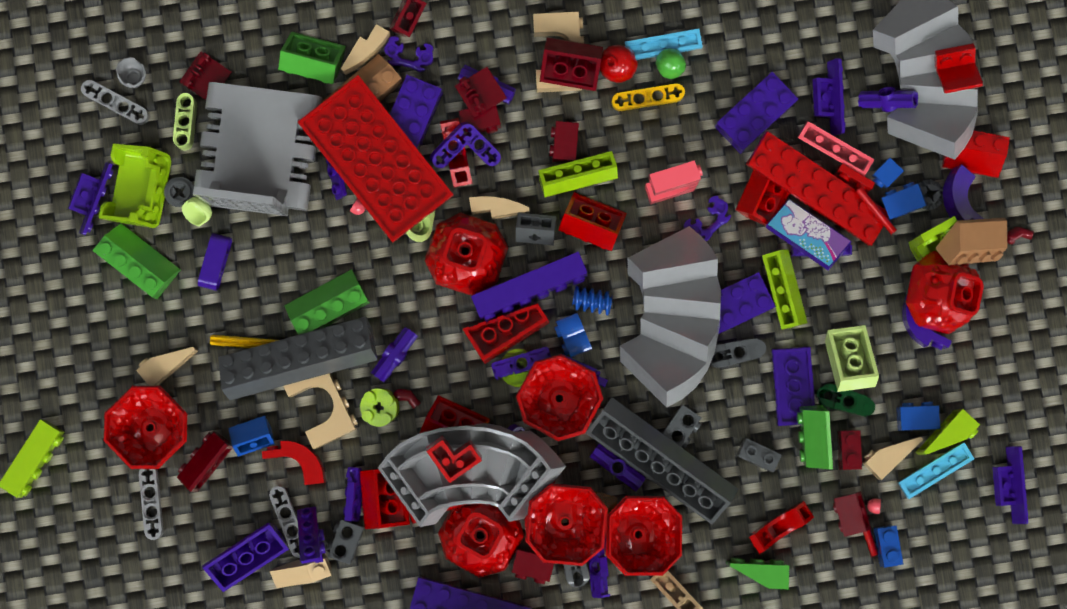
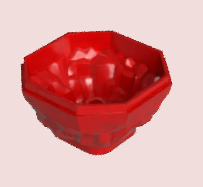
M460 212L436 224L424 261L437 285L472 296L497 284L508 246L497 224ZM464 248L469 249L467 255L462 254Z
M933 250L913 266L906 304L915 324L944 334H950L957 328L967 324L973 315L979 311L984 288L983 281L980 279L977 271L970 268L968 264L948 265L943 257Z
M562 354L535 361L516 395L523 422L557 441L585 434L603 401L596 373ZM557 395L563 396L562 402L556 401Z
M132 386L104 413V442L130 469H159L187 442V413L161 386ZM149 424H152L154 427L152 431L148 430Z
M550 483L529 501L525 541L543 563L583 566L604 549L608 508L591 487ZM567 518L568 524L562 525V519Z
M625 496L607 514L604 544L606 556L625 576H663L682 556V515L664 496ZM637 531L639 532L638 538L635 537Z
M470 504L450 510L438 531L445 559L478 578L505 571L524 538L520 520L509 522L498 507L490 504ZM482 531L484 538L479 539L477 533Z

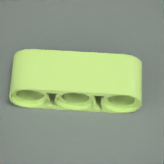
M182 93L177 98L173 132L174 144L183 151L189 150L193 146L197 114V102L188 93ZM190 99V106L183 107V102ZM184 118H189L188 125L181 126V121ZM186 136V144L180 145L179 140Z

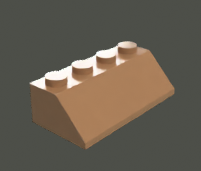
M378 54L327 96L323 102L357 75L360 76L379 102L398 88L403 81L393 67Z
M1005 218L959 220L935 249L948 265L996 262L1002 258L1003 252L1007 249V220Z

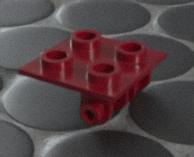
M200 52L179 82L206 100L209 82L225 83L232 72L210 58L208 54Z
M485 67L469 78L462 77L459 80L460 83L455 85L456 90L474 118L507 99L488 67Z

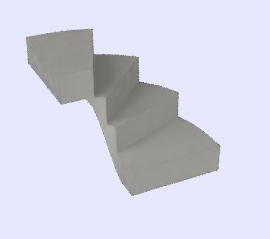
M900 0L873 29V45L876 49L890 53L894 59L899 77L900 91H915L919 97L916 108H897L888 115V134L955 160L966 147L974 131L978 115V87L944 93L935 69L936 50L973 43L969 34L958 24V6L950 0Z
M690 226L628 257V275L640 286L644 314L641 317V334L620 345V362L666 408L682 400L693 391L706 374L715 353L720 328L721 288L717 277L718 258L709 244Z
M482 423L438 428L417 434L397 445L385 457L378 469L419 527L436 524L449 507L463 504H490L496 506L509 522L524 519L528 515L529 501L550 483H553L566 466L545 441L532 431L513 432L499 425ZM442 435L454 451L471 440L482 455L480 463L451 483L447 481L426 452V446Z

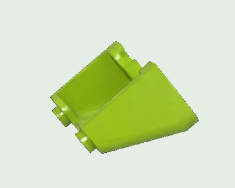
M113 144L111 159L114 164L119 165L113 200L112 202L106 201L101 205L99 219L156 228L161 220L165 199L164 189L168 183L171 167L170 156L151 147Z

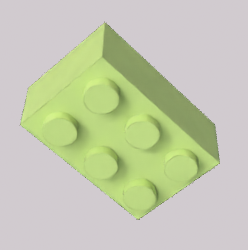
M866 325L828 330L825 344L837 392L876 387L879 373Z

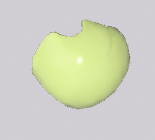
M192 197L182 205L183 215L193 225L200 227L209 221L212 216L210 205L198 197Z

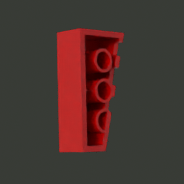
M537 303L513 313L463 328V331L484 364L548 325L549 320Z

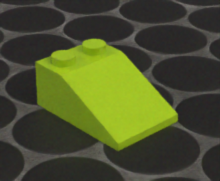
M964 409L953 410L940 424V429H936L916 453L918 455H927L968 438L972 439L979 430L977 428L980 424Z

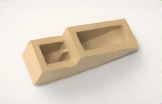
M376 24L367 40L359 37L341 67L342 73L347 75L370 61L391 37L390 32Z
M488 196L469 197L472 215L491 212L492 219L518 216V213L530 214L529 207L509 199Z

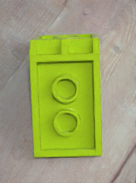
M955 216L909 242L910 250L917 262L933 250L937 251L935 249L957 222Z

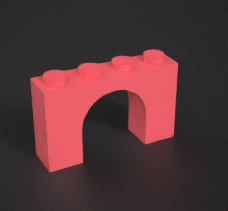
M694 160L649 174L650 183H646L645 189L650 205L693 192L701 180L700 176H703L700 165H696Z

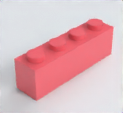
M806 121L797 136L799 139L847 165L863 176L866 175L874 162L873 158L809 121Z

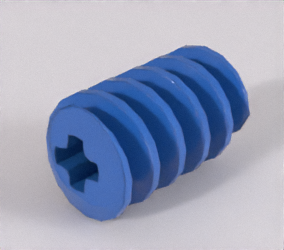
M576 286L572 306L575 304L576 310H579L580 306H582L584 312L590 307L591 313H594L595 309L598 308V314L605 310L608 316L613 295L610 297L609 291H606L604 296H602L601 290H598L595 294L593 288L587 293L586 287H583L582 291L579 292V287Z

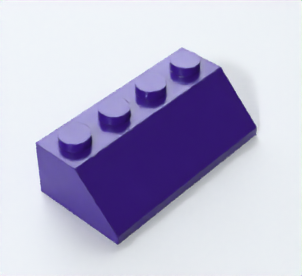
M268 522L202 565V568L221 591L224 592L289 550L278 528L273 523Z

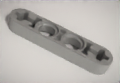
M87 80L82 84V93L96 103L138 125H144L149 121L148 111L140 105L95 81ZM93 85V88L99 93L98 95H96L93 92H89L88 94V90L86 88L88 86L92 87ZM106 93L112 95V100L109 103L102 101V97ZM122 102L128 103V109L125 112L119 111V105ZM132 110H134L137 113L142 112L144 118H139V120H137L138 117L131 113Z
M140 469L139 483L144 533L148 539L156 540L163 535L164 531L157 469H149L153 471V474L150 475V481H154V484L144 485V481L148 482V477L144 475L147 469ZM148 487L155 489V495L152 498H148L145 495V490ZM150 506H154L157 509L155 517H150L147 514V509ZM158 519V522L154 523L155 529H158L159 532L156 533L154 537L153 533L149 532V530L153 528L152 523L148 524V520Z
M276 486L270 491V500L292 555L300 558V552H295L297 548L296 542L291 543V540L297 539L299 534L290 536L287 532L288 527L291 525L298 528L297 515L287 490L282 486ZM277 489L279 492L283 491L284 495L281 496L283 502L287 500L288 504L277 507V504L280 503L278 498H274ZM288 507L291 510L289 518L281 516L282 508Z

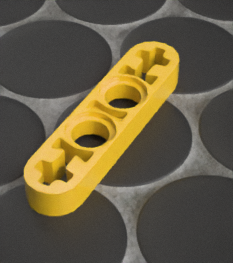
M669 84L620 92L613 96L612 107L617 111H625L675 103L683 99L685 89L680 84ZM674 88H677V91H681L678 97L672 94L668 96L669 99H666L665 89H668V93H672ZM660 91L663 94V98L659 101L654 100L652 97L653 92ZM636 94L643 95L644 102L641 104L635 103L634 96ZM628 95L631 96L630 102L632 105L629 106V102H624L623 106H619L618 103L615 104L619 97L622 100H628Z

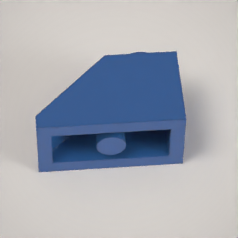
M888 158L872 175L875 178L873 182L878 187L886 189L904 170L891 158Z

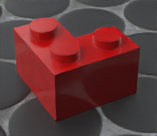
M443 435L426 446V452L449 483L482 461V455L471 440L455 451Z

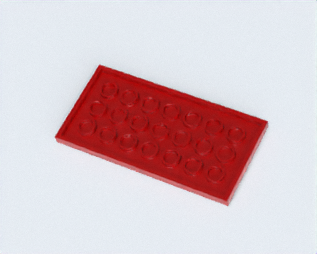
M359 75L298 121L301 128L392 243L454 196Z

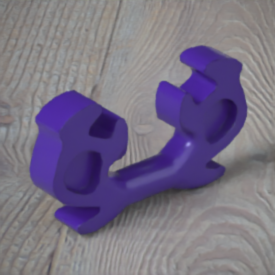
M390 37L384 48L385 54L392 59L387 60L391 66H404L412 68L417 72H425L422 66H428L433 63L434 48L427 43L424 44L426 50L420 51V47H417L416 56L419 59L415 61L402 59L398 56L399 53L404 51L403 43L400 46L396 44L399 42V37Z
M713 196L708 200V203H714L713 208H707L711 215H718L715 222L707 229H702V222L699 219H696V224L693 225L690 224L691 219H688L683 229L690 226L701 237L704 236V240L707 242L712 234L731 218V215L725 217L728 204L719 199L718 196Z

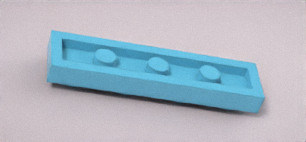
M699 29L625 41L624 43L625 46L633 50L636 60L657 57L661 51L668 48L685 52L702 49L703 47Z
M962 442L897 483L907 499H910L974 460V457L966 444Z

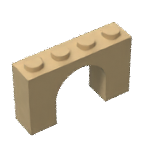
M579 12L533 14L534 37L558 36L566 41L584 43V36H580V29H583V17L579 18ZM536 70L537 93L582 90L580 88L539 82L541 70Z
M331 373L284 386L288 397H293L310 388L319 387L325 389L333 399L334 407L330 418L324 423L305 431L313 449H318L357 430L355 425L358 422L354 414L350 415L347 409L350 405L346 397L341 396L339 390L342 388L338 380L333 379Z

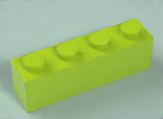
M612 151L538 170L544 198L618 178L617 164Z
M778 250L762 255L781 329L807 324L789 250Z
M40 419L1 479L0 488L16 498L27 496L32 489L30 485L34 479L37 480L42 473L41 468L44 463L47 464L53 456L52 451L55 446L58 447L62 443L64 431L50 422Z

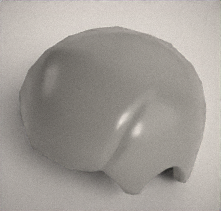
M123 58L117 64L116 75L122 85L128 88H137L144 83L147 76L144 65L135 58Z

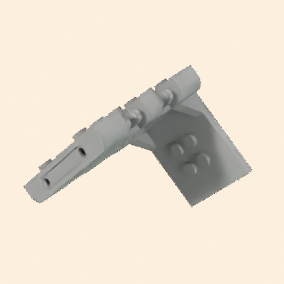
M209 82L205 109L219 111L222 114L208 113L210 119H219L221 121L220 126L214 124L206 126V129L219 131V133L206 131L201 133L200 147L216 149V151H203L202 155L215 157V163L204 161L201 162V167L214 170H196L193 196L198 197L212 207L281 216H288L289 209L308 211L311 185L293 181V179H307V176L304 174L294 173V167L308 168L309 164L296 162L295 160L314 162L316 147L298 143V141L312 142L309 136H299V131L303 129L298 124V121L323 102V98L312 94Z

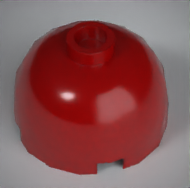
M609 46L603 50L599 71L607 80L623 83L631 79L637 70L638 63L634 55L635 53L627 46Z

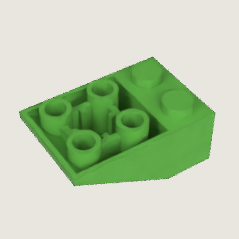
M731 558V561H726V565L769 589H789V565L784 564V561L770 559V563H764L762 559H750V562H745L743 558Z

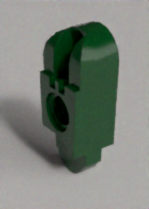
M834 384L823 385L816 393L817 402L826 408L862 417L871 415L875 411V403L871 398L851 390L837 392L836 385ZM829 392L831 399H825L824 394ZM846 396L852 400V404L849 407L843 403V399Z

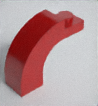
M459 118L440 122L443 139L460 124ZM458 135L455 136V137H457L458 139H460L461 142L463 141V139L460 138V136H458ZM452 140L448 144L449 150H454L457 147L456 140ZM464 147L449 163L453 187L472 184Z
M280 441L281 449H278V446H269L267 451H262V459L290 457L296 460L303 470L304 485L326 483L325 471L321 460L307 446L293 441Z
M802 501L756 529L749 538L760 554L782 537L806 525L814 516L806 503Z

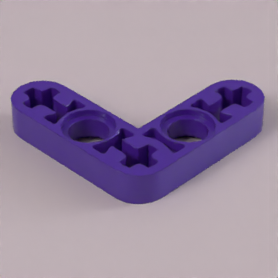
M462 122L431 153L430 162L437 168H444L466 145L489 166H496L500 162L501 156L473 125L468 122ZM463 128L468 129V135L464 134ZM456 135L460 136V138H462L463 141L461 142L460 139H458V138L455 137V136H456ZM482 139L483 146L480 149H475V141ZM456 140L457 147L454 150H449V142ZM445 149L450 154H444L445 152L442 150ZM487 150L489 153L494 154V160L489 159V156L484 152ZM438 155L443 160L441 163L436 159Z

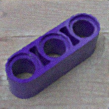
M212 233L198 279L199 287L214 291L219 289L232 244L231 237Z

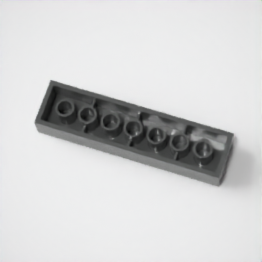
M366 316L218 357L221 390L229 401L377 360L373 329Z
M614 398L609 400L586 432V434L710 524H713L730 505L739 490Z

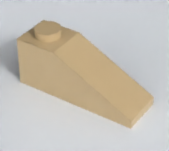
M190 347L150 359L146 358L138 365L139 368L136 371L149 386H159L199 350L195 347Z
M915 437L876 449L875 451L870 450L864 456L866 460L862 463L878 480H882L923 439Z
M324 553L323 562L301 564L299 559L271 569L270 574L276 588L312 583L331 576V565L326 553Z
M669 571L663 576H653L650 579L676 609H703Z

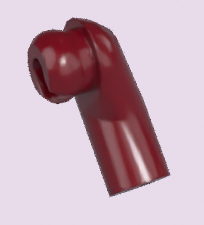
M1014 227L1007 232V243L1014 244L1015 240L1020 237L1031 240L1034 231L1022 227Z
M397 389L393 393L398 402L401 400L408 401L413 409L421 404L411 390Z

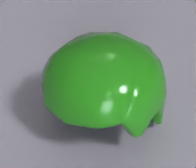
M668 48L661 51L657 56L656 67L664 78L675 79L685 71L686 61L679 50Z

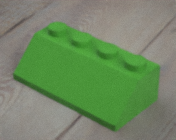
M122 223L107 233L92 250L154 299H158L181 271V269Z
M351 269L284 306L297 334L300 335L325 328L370 302Z

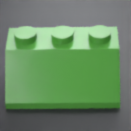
M291 32L280 51L278 70L319 80L323 83L334 84L339 74L346 46Z
M823 405L799 407L800 412H797V422L801 424V431H798L799 443H802V450L799 451L800 462H803L808 468L833 469L829 410Z

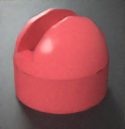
M357 198L350 212L360 215L365 211V207Z
M874 498L869 500L867 503L868 511L873 514H880L881 499Z

